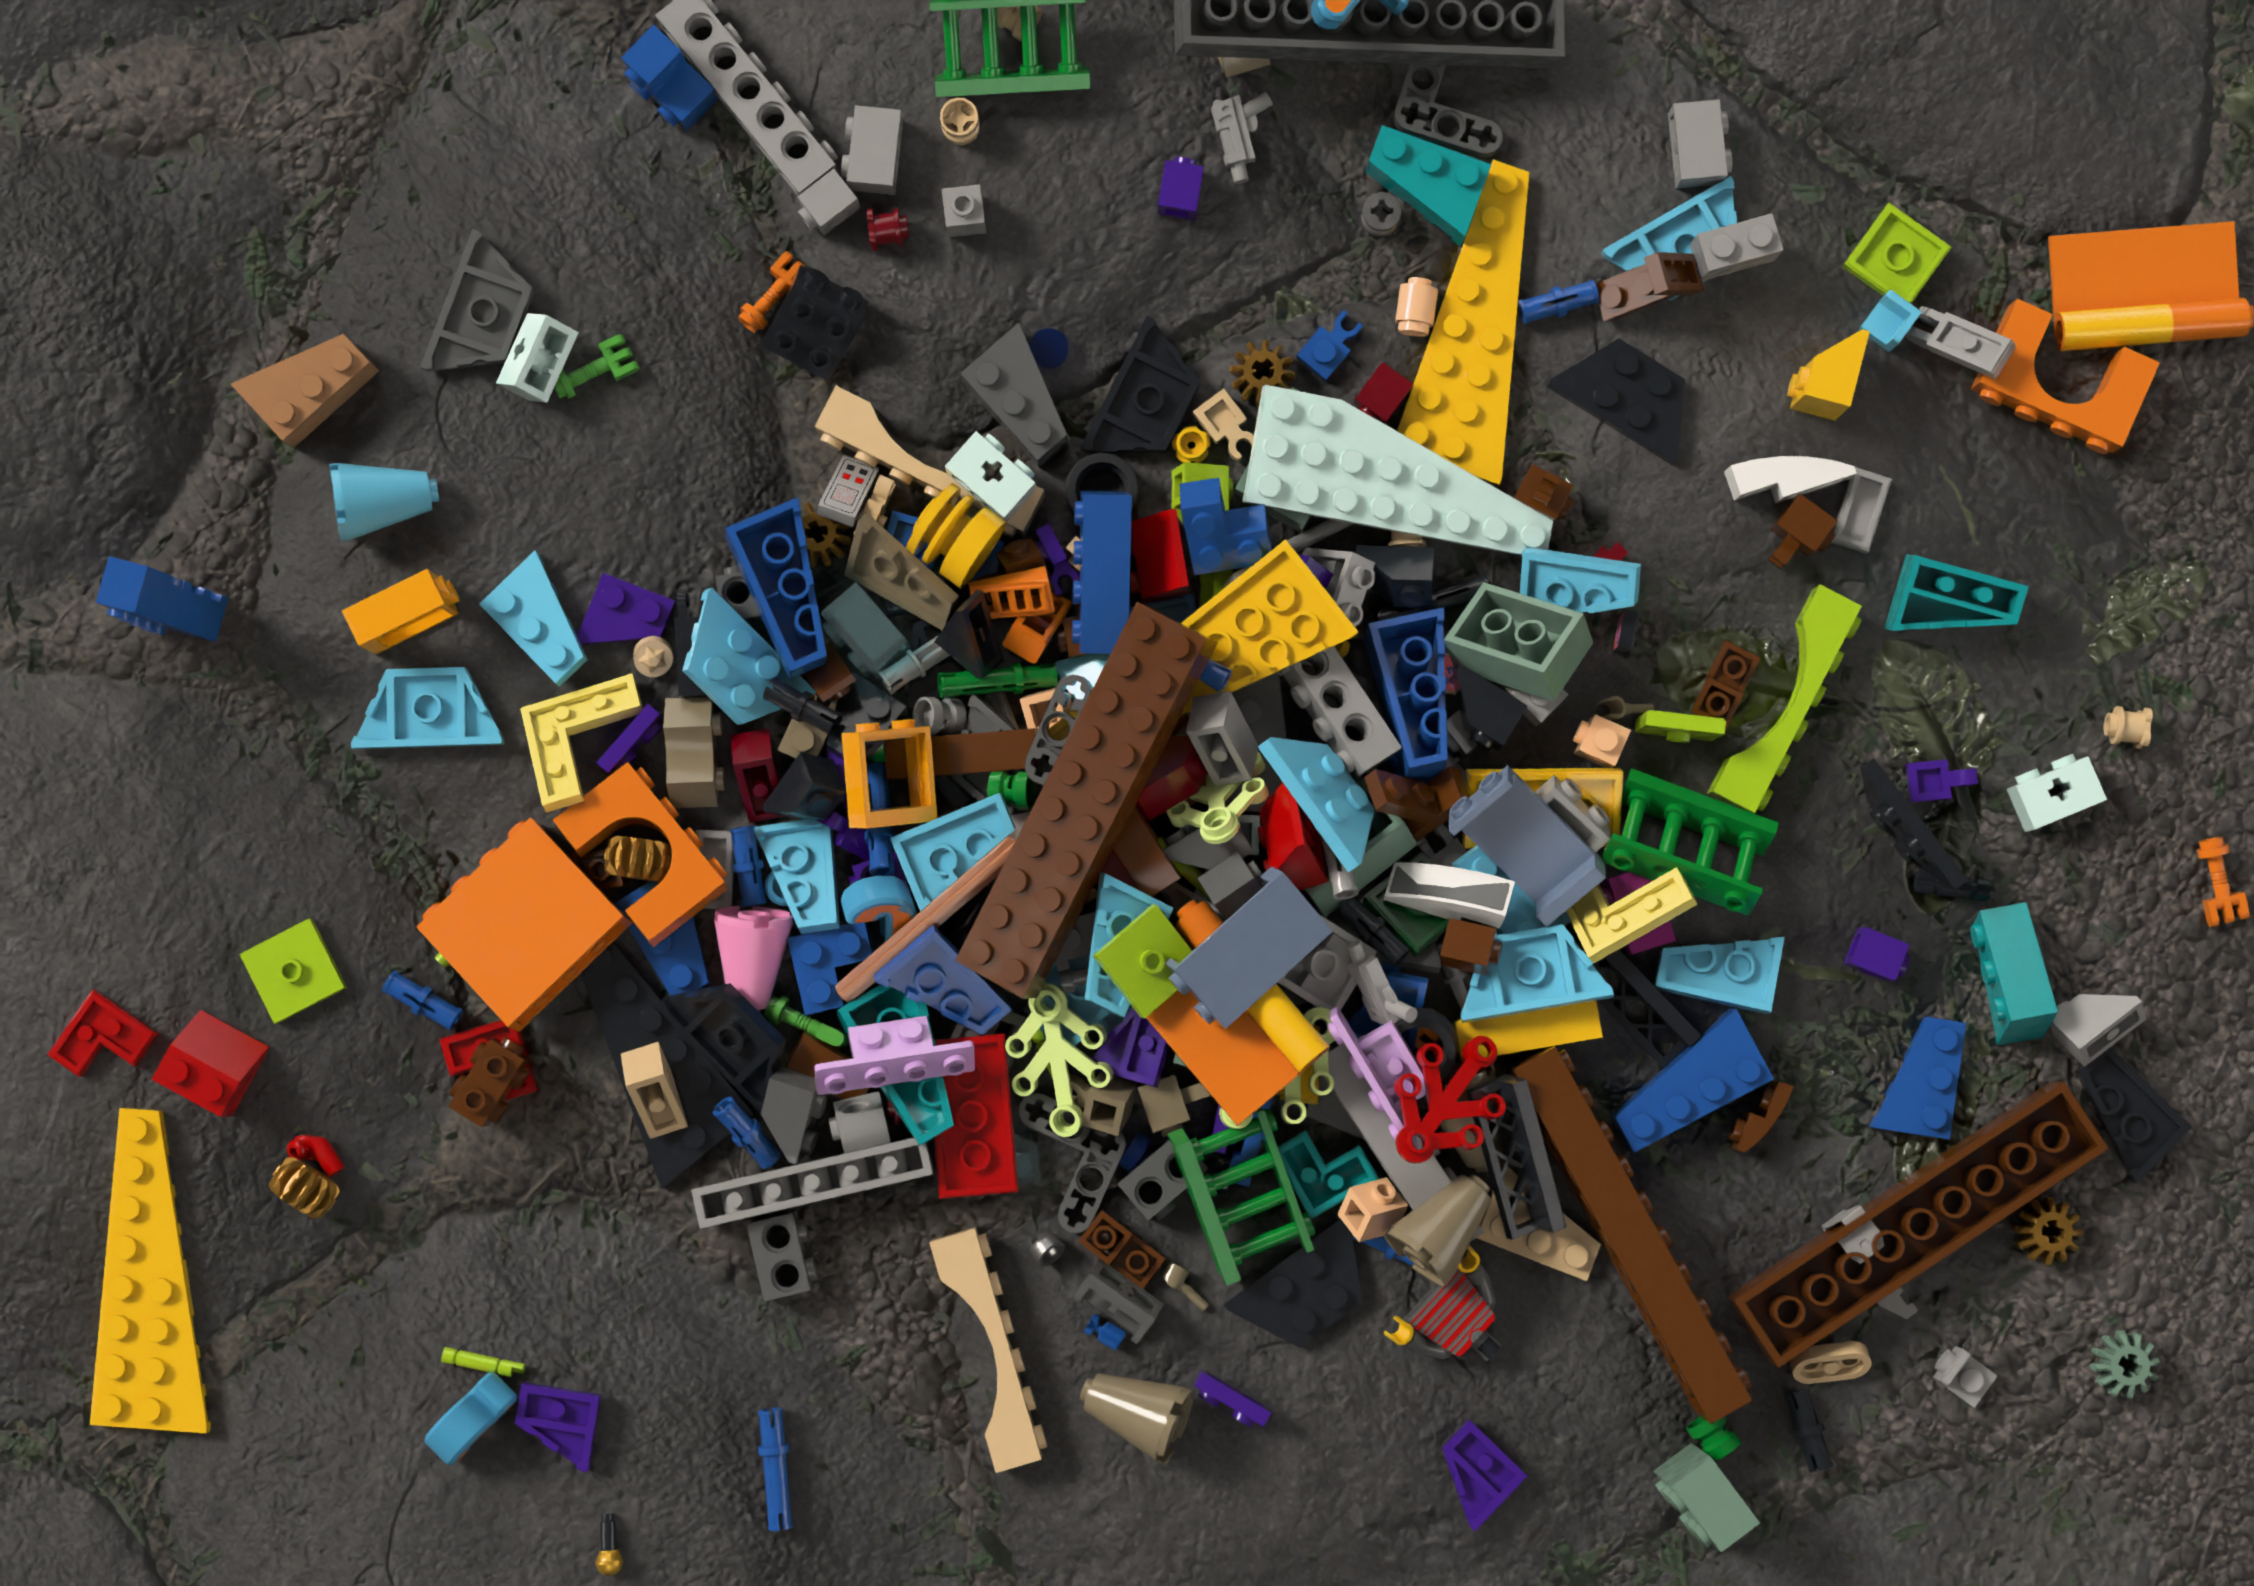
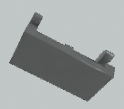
M1098 1259L1072 1298L1077 1303L1084 1298L1131 1331L1133 1337L1130 1340L1135 1344H1138L1153 1324L1164 1303L1101 1259Z

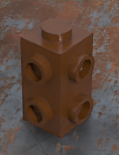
M504 1036L502 1041L498 1038L490 1039L488 1043L482 1041L470 1059L474 1066L467 1077L461 1075L452 1086L449 1095L453 1099L448 1107L480 1127L489 1126L491 1122L497 1124L509 1106L505 1102L512 1088L519 1090L530 1073V1070L526 1068L530 1058L522 1054L525 1047L507 1036Z

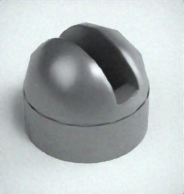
M1051 1232L1037 1233L1038 1240L1030 1241L1029 1250L1038 1264L1045 1267L1054 1263L1062 1255L1065 1246Z

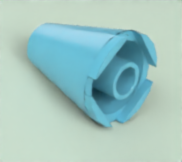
M343 463L329 464L341 542L355 539L432 511V502H439L436 478L428 479L426 471Z

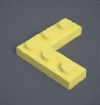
M633 674L520 708L539 794L546 813L584 801L569 736L636 716L643 710L637 682Z
M1676 867L1612 905H1609L1598 884L1566 910L1588 958L1593 963H1596L1696 906L1697 902L1683 874Z

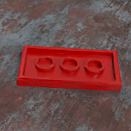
M1006 1034L935 1040L936 1046L973 1041L975 1056L974 1071L954 1076H942L954 1126L934 1137L939 1199L1019 1192L1008 1057L1005 1048Z

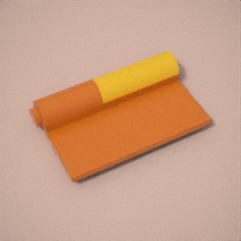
M2235 221L2048 236L2054 336L2059 351L2245 337L2248 335L2250 328H2254V306L2249 305L2246 298H2239Z
M1193 899L1176 913L1179 920L1175 924V929L1193 951L1224 922L1205 900L1197 903ZM1277 984L1272 986L1226 1029L1215 1021L1209 1025L1194 1009V1006L1199 1002L1190 992L1184 996L1179 990L1146 1017L1237 1127L1330 1048L1329 1044Z

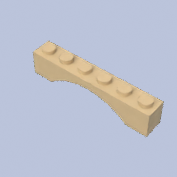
M835 386L814 426L817 433L822 435L820 438L822 443L838 451H841L844 446L856 452L854 457L856 460L872 468H875L878 463L890 469L889 476L909 486L911 481H914L926 487L923 493L931 498L940 495L951 483L961 488V493L956 503H959L966 495H971L947 473L927 466L906 453L889 436L879 422L870 402ZM1000 474L994 476H987L986 481L989 482L992 478H994L999 482L1001 480ZM1036 486V490L1007 521L1008 524L1003 532L1004 535L1012 538L1015 533L1023 537L1026 535L1045 497L1044 489ZM971 495L974 501L968 516L973 518L985 506Z
M977 1227L933 1239L929 1243L940 1281L956 1291L972 1307L985 1327L993 1347L997 1367V1395L993 1415L985 1432V1438L995 1472H1002L1042 1460L1043 1454L1041 1449L1048 1446L1042 1425L1034 1426L1030 1411L1036 1409V1404L1031 1387L1023 1388L1019 1372L1025 1371V1366L1020 1349H1012L1008 1334L1013 1333L1014 1328L1008 1309L1001 1311L997 1296L1002 1295L1003 1290L997 1271L990 1273L986 1258L992 1256L987 1235L986 1233L979 1235Z

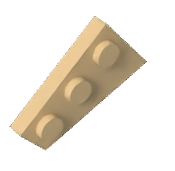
M1507 1167L1503 1180L1505 1187L1513 1190L1519 1176L1509 1167ZM1492 1191L1490 1196L1491 1203L1480 1223L1484 1233L1478 1236V1239L1584 1281L1588 1280L1601 1246L1599 1242L1564 1213L1563 1216L1566 1223V1228L1555 1233L1536 1229L1514 1240L1506 1238L1495 1194ZM1520 1200L1513 1213L1516 1225L1531 1219L1527 1204Z

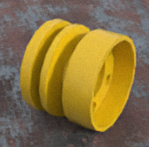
M951 483L940 495L933 498L923 510L913 527V532L906 545V549L916 556L928 544L922 557V562L926 565L933 562L940 554L945 556L939 571L940 575L962 589L986 561L1008 523L988 507L980 510L973 518L968 516L974 498L968 494L954 506L961 493V488Z

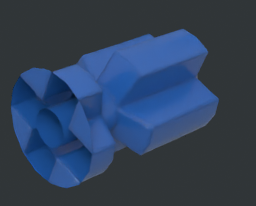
M1094 1313L1083 1333L1090 1335L1096 1332L1098 1333L1097 1340L1113 1350H1117L1126 1336L1125 1331L1109 1321L1103 1325L1100 1324L1099 1315Z

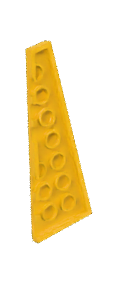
M1493 159L1397 432L1486 483L1498 487L1503 472L1529 172Z
M1286 539L1182 622V624L1218 642L1210 659L1232 670V675L1227 685L1220 693L1237 691L1347 641L1360 633ZM1199 680L1181 716L1191 711L1193 697L1219 692ZM1072 710L1069 714L1076 719L1078 711ZM1064 718L1049 728V734L1057 741L1067 738L1070 732L1069 723Z
M119 1108L90 1425L208 1433L210 1432L211 1422H208L204 1396L207 1395L205 1384H202L199 1364L201 1356L199 1345L196 1344L192 1318L194 1310L186 1260L183 1259L180 1240L182 1232L176 1214L174 1200L176 1193L175 1186L171 1181L168 1161L170 1153L162 1110Z

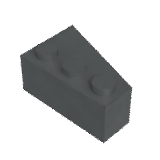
M1018 322L964 369L960 375L964 385L1039 468L1068 443L1067 434Z

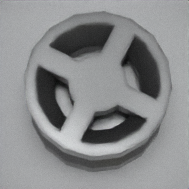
M1386 192L1374 193L1368 197L1361 213V223L1366 232L1377 237L1391 234L1396 229L1401 216L1399 201L1395 196Z

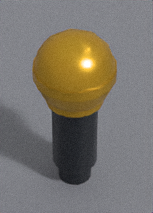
M613 1513L601 1514V1551H599L595 1561L597 1570L605 1576L617 1574L623 1565L622 1556L619 1553V1549H617L616 1521L614 1520Z

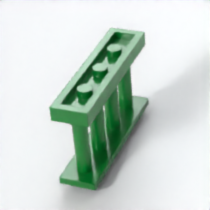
M930 0V11H942L946 58V68L943 69V74H937L935 77L936 97L1090 89L1089 66L1081 67V62L1077 61L1074 3H1086V0ZM1059 4L1062 62L1058 63V68L1043 69V64L1039 63L1035 5ZM1020 6L1023 64L1020 65V70L1004 71V66L1000 65L997 8ZM981 8L985 66L981 67V72L966 73V68L961 66L958 10Z
M1631 768L1622 787V804L1629 807L1622 836L1615 833L1612 834L1601 854V858L1606 864L1612 865L1619 870L1628 871L1652 881L1677 867L1683 874L1693 896L1725 907L1729 911L1749 916L1763 888L1748 883L1755 854L1764 855L1776 835L1779 823ZM1644 813L1666 820L1659 850L1636 842ZM1681 826L1703 834L1696 863L1674 856ZM1718 840L1740 848L1733 877L1711 869Z
M1260 1107L1253 1113L1254 1118L1243 1128H1228L1198 1141L1196 1138L1189 1139L1182 1128L1167 1134L1217 1271L1226 1286L1241 1280L1236 1266L1241 1265L1243 1259L1297 1237L1307 1253L1314 1250L1310 1236L1315 1234V1230L1308 1213L1301 1214L1272 1133L1278 1130V1126L1270 1108L1263 1109ZM1260 1133L1266 1150L1265 1154L1211 1176L1209 1173L1202 1174L1198 1162L1204 1160V1155ZM1272 1168L1279 1188L1226 1210H1222L1221 1207L1215 1209L1211 1197L1217 1195V1190ZM1285 1203L1291 1223L1235 1245L1234 1242L1228 1244L1224 1232L1230 1230L1229 1225Z

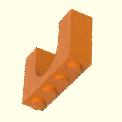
M2017 298L2007 307L1996 331L1997 334L2014 341L2016 345L2015 350L1996 380L1978 372L1970 390L1979 393V398L1994 406L2004 404L2015 409L2014 414L2021 419L2030 422L2039 420L2050 425V430L2065 438H2072L2074 436L2086 441L2085 446L2100 454L2113 453L2123 447L2160 362L2127 347H2123L2113 354L2100 386L2090 401L2079 404L2058 401L2043 390L2036 378L2034 369L2037 349L2053 314Z
M627 762L585 794L583 802L571 805L555 817L553 822L581 858L614 832L628 826H647L657 830L668 839L672 850V860L666 876L656 887L625 910L631 921L654 948L727 891L728 888L723 878L728 874L714 857L707 861L699 851L703 843L690 827L683 831L674 820L679 816V813L666 797L660 801L650 790L655 784L642 767L635 771Z

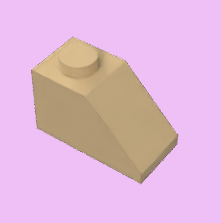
M659 1042L621 1053L626 1088L650 1139L688 1127L671 1068Z

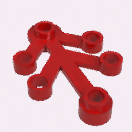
M1476 1036L1464 1044L1462 1049L1464 1062L1444 1090L1442 1089L1439 1064L1442 1063L1444 1058L1442 1048L1435 1043H1428L1417 1051L1416 1059L1422 1067L1429 1109L1422 1121L1420 1120L1416 1096L1422 1089L1419 1077L1415 1074L1407 1073L1396 1080L1394 1090L1398 1097H1400L1404 1127L1398 1132L1395 1144L1398 1154L1405 1161L1412 1164H1420L1430 1159L1434 1150L1461 1147L1464 1150H1473L1483 1143L1484 1133L1475 1124L1466 1125L1458 1132L1434 1133L1443 1120L1484 1117L1485 1119L1493 1120L1505 1112L1506 1104L1504 1099L1495 1093L1489 1094L1481 1100L1456 1102L1478 1070H1482L1495 1062L1497 1047L1490 1038ZM1478 1045H1483L1487 1049L1488 1055L1486 1058L1478 1053ZM1426 1050H1430L1434 1053V1063L1429 1062L1426 1059ZM1404 1080H1408L1412 1083V1093H1408L1404 1090ZM1488 1100H1491L1496 1104V1113H1492L1488 1110ZM1466 1131H1471L1474 1134V1144L1467 1142L1465 1138ZM1413 1136L1421 1139V1149H1416L1412 1145Z

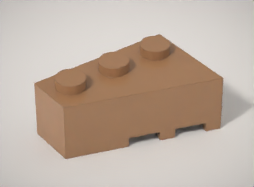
M341 334L235 381L231 385L277 436L294 449L375 376L379 370L345 334Z

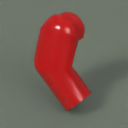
M303 1134L296 1136L287 1145L289 1157L298 1158L299 1160L318 1161L328 1178L345 1169V1165L325 1137Z

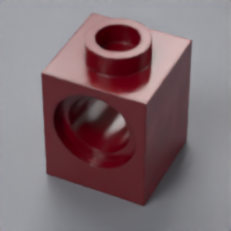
M1381 362L1354 399L1352 406L1386 425L1411 392L1414 384L1384 362Z

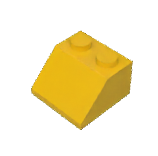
M1862 329L1815 356L1805 367L1801 366L1798 374H1793L1789 383L1787 396L1793 397L1790 409L1835 421L1850 408L1870 331Z

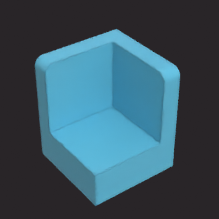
M1889 290L1879 300L1858 330L1870 331L1868 337L1890 352L1900 343L1922 312L1894 291Z

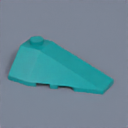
M880 984L837 1010L836 1018L847 1036L848 1027L927 1016L933 1046H936L930 1026L927 1004L921 1001L917 1003L907 998L904 993L890 986L885 987ZM942 1076L916 1082L907 1081L888 1084L881 1087L919 1146L954 1126Z

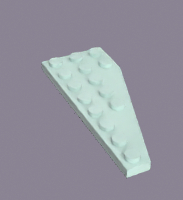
M1270 385L1262 387L1242 503L1253 505L1265 504V507L1520 556H1522V552L1527 547L1548 550L1553 520L1341 399Z

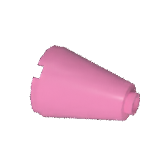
M740 906L718 908L715 910L714 922L725 984L731 983L760 1012V1010L766 1009L771 999L788 942L787 938H789L792 929L793 916H790V912L762 906H753L752 910L740 911Z

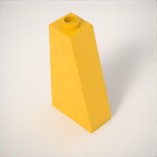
M1596 1001L1462 1023L1461 1018L1453 1022L1458 1038L1457 1054H1459V1059L1462 1062L1464 1061L1462 1057L1464 1044L1476 1036L1490 1038L1497 1047V1056L1603 1037ZM1478 1045V1053L1486 1058L1488 1055L1487 1049L1483 1045Z

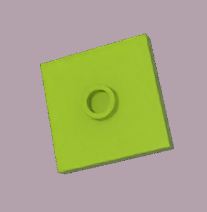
M1888 203L1842 265V268L1880 295L1884 296L1889 290H1892L1911 304L1952 247L1891 203Z
M1648 710L1635 719L1634 732L1667 736V741L1690 743V739L1713 741L1725 734L1726 720L1724 718Z
M1152 904L1098 950L1093 957L1141 1018H1146L1178 990L1168 979L1173 972L1165 963L1170 958L1180 963L1192 950L1156 904Z
M312 918L239 954L274 1024H278L347 988Z

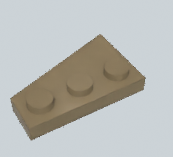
M865 513L858 520L844 575L943 630L955 612L959 595L869 514Z

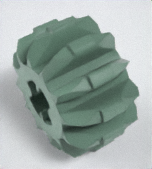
M2116 1330L2114 1339L2103 1335L2101 1341L2105 1349L2096 1347L2091 1349L2092 1354L2100 1357L2099 1362H2093L2089 1365L2090 1370L2101 1372L2095 1380L2096 1384L2099 1386L2108 1385V1394L2117 1396L2122 1391L2124 1397L2133 1398L2135 1388L2142 1393L2148 1392V1385L2144 1380L2146 1378L2154 1381L2159 1379L2156 1373L2150 1371V1366L2160 1364L2159 1358L2148 1356L2153 1351L2154 1345L2151 1342L2142 1343V1335L2137 1332H2132L2128 1337L2124 1330ZM2121 1358H2125L2126 1361L2131 1363L2128 1370L2119 1365Z

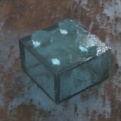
M857 582L820 613L826 620L821 627L839 648L846 644L852 652L847 657L865 678L872 673L879 680L878 673L885 670L905 657L907 650L912 651L906 638Z

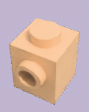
M1055 688L1028 694L1020 699L1028 729H1039ZM1068 693L1070 699L1067 706L1063 707L1058 703L1056 711L1066 713L1072 711L1070 710L1074 701L1072 693ZM1056 718L1052 720V722L1049 725V728L1052 727L1062 718Z
M1595 714L1588 719V722L1584 720L1580 722L1573 738V742L1578 743L1573 754L1604 768H1613L1617 764L1631 730Z
M1385 1177L1350 1187L1337 1215L1360 1243L1384 1236L1392 1225L1403 1218L1408 1204L1388 1178Z

